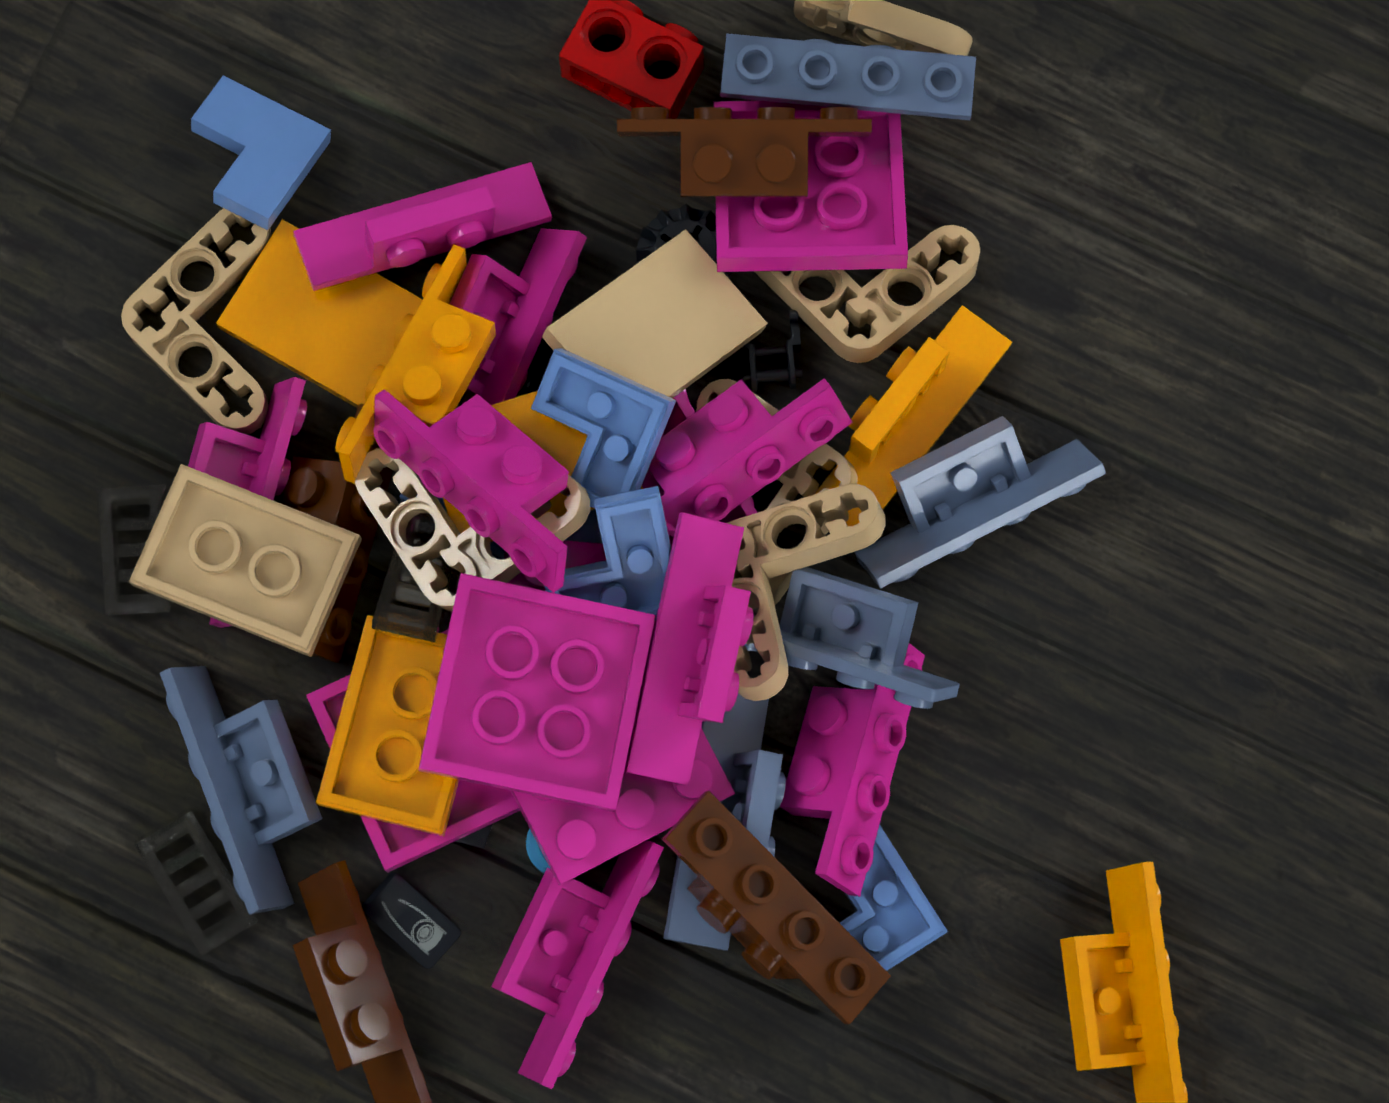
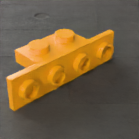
M453 244L443 264L435 263L431 267L422 289L423 300L414 315L408 313L401 320L394 338L395 350L386 366L379 364L372 372L365 390L366 402L357 418L349 417L341 427L335 449L339 453L344 480L355 484V479L366 454L375 450L378 446L373 433L376 394L385 389L430 427L457 408L496 336L495 322L449 304L467 266L465 248Z
M963 305L935 340L928 337L918 352L909 346L902 352L886 375L893 382L879 401L870 395L851 418L853 423L849 427L855 432L851 437L849 450L844 457L855 468L858 476L857 484L864 485L873 491L882 510L898 492L890 472L926 455L1012 345L1011 340ZM838 465L815 494L824 488L833 489L839 487L841 481L834 475ZM859 507L849 510V519L846 521L848 527L860 523L859 514L861 513Z
M1141 862L1106 870L1114 933L1060 939L1077 1071L1131 1066L1136 1103H1188V1093L1182 1079L1177 1041L1179 1026L1173 1011L1169 982L1170 959L1165 949L1160 915L1161 892L1156 883L1154 862Z

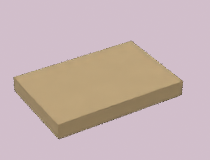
M685 229L548 326L542 338L553 351L558 348L565 349L670 398H674L762 333L768 323L724 272H717V264Z
M181 464L129 583L134 587L312 657L362 538L359 534Z

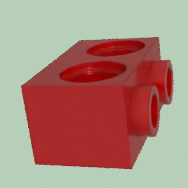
M589 0L559 54L561 77L630 111L631 108L637 107L668 108L669 119H677L704 69V46L698 44L697 37L682 26L667 23L664 27L643 17L642 10L628 0ZM606 34L615 35L623 41L618 49L610 52L599 51L592 46V43L599 36ZM658 61L670 62L678 68V71L673 76L666 79L654 78L646 70L651 64Z

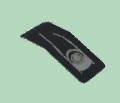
M396 872L390 873L362 904L364 914L426 969L432 968L461 935L460 929Z

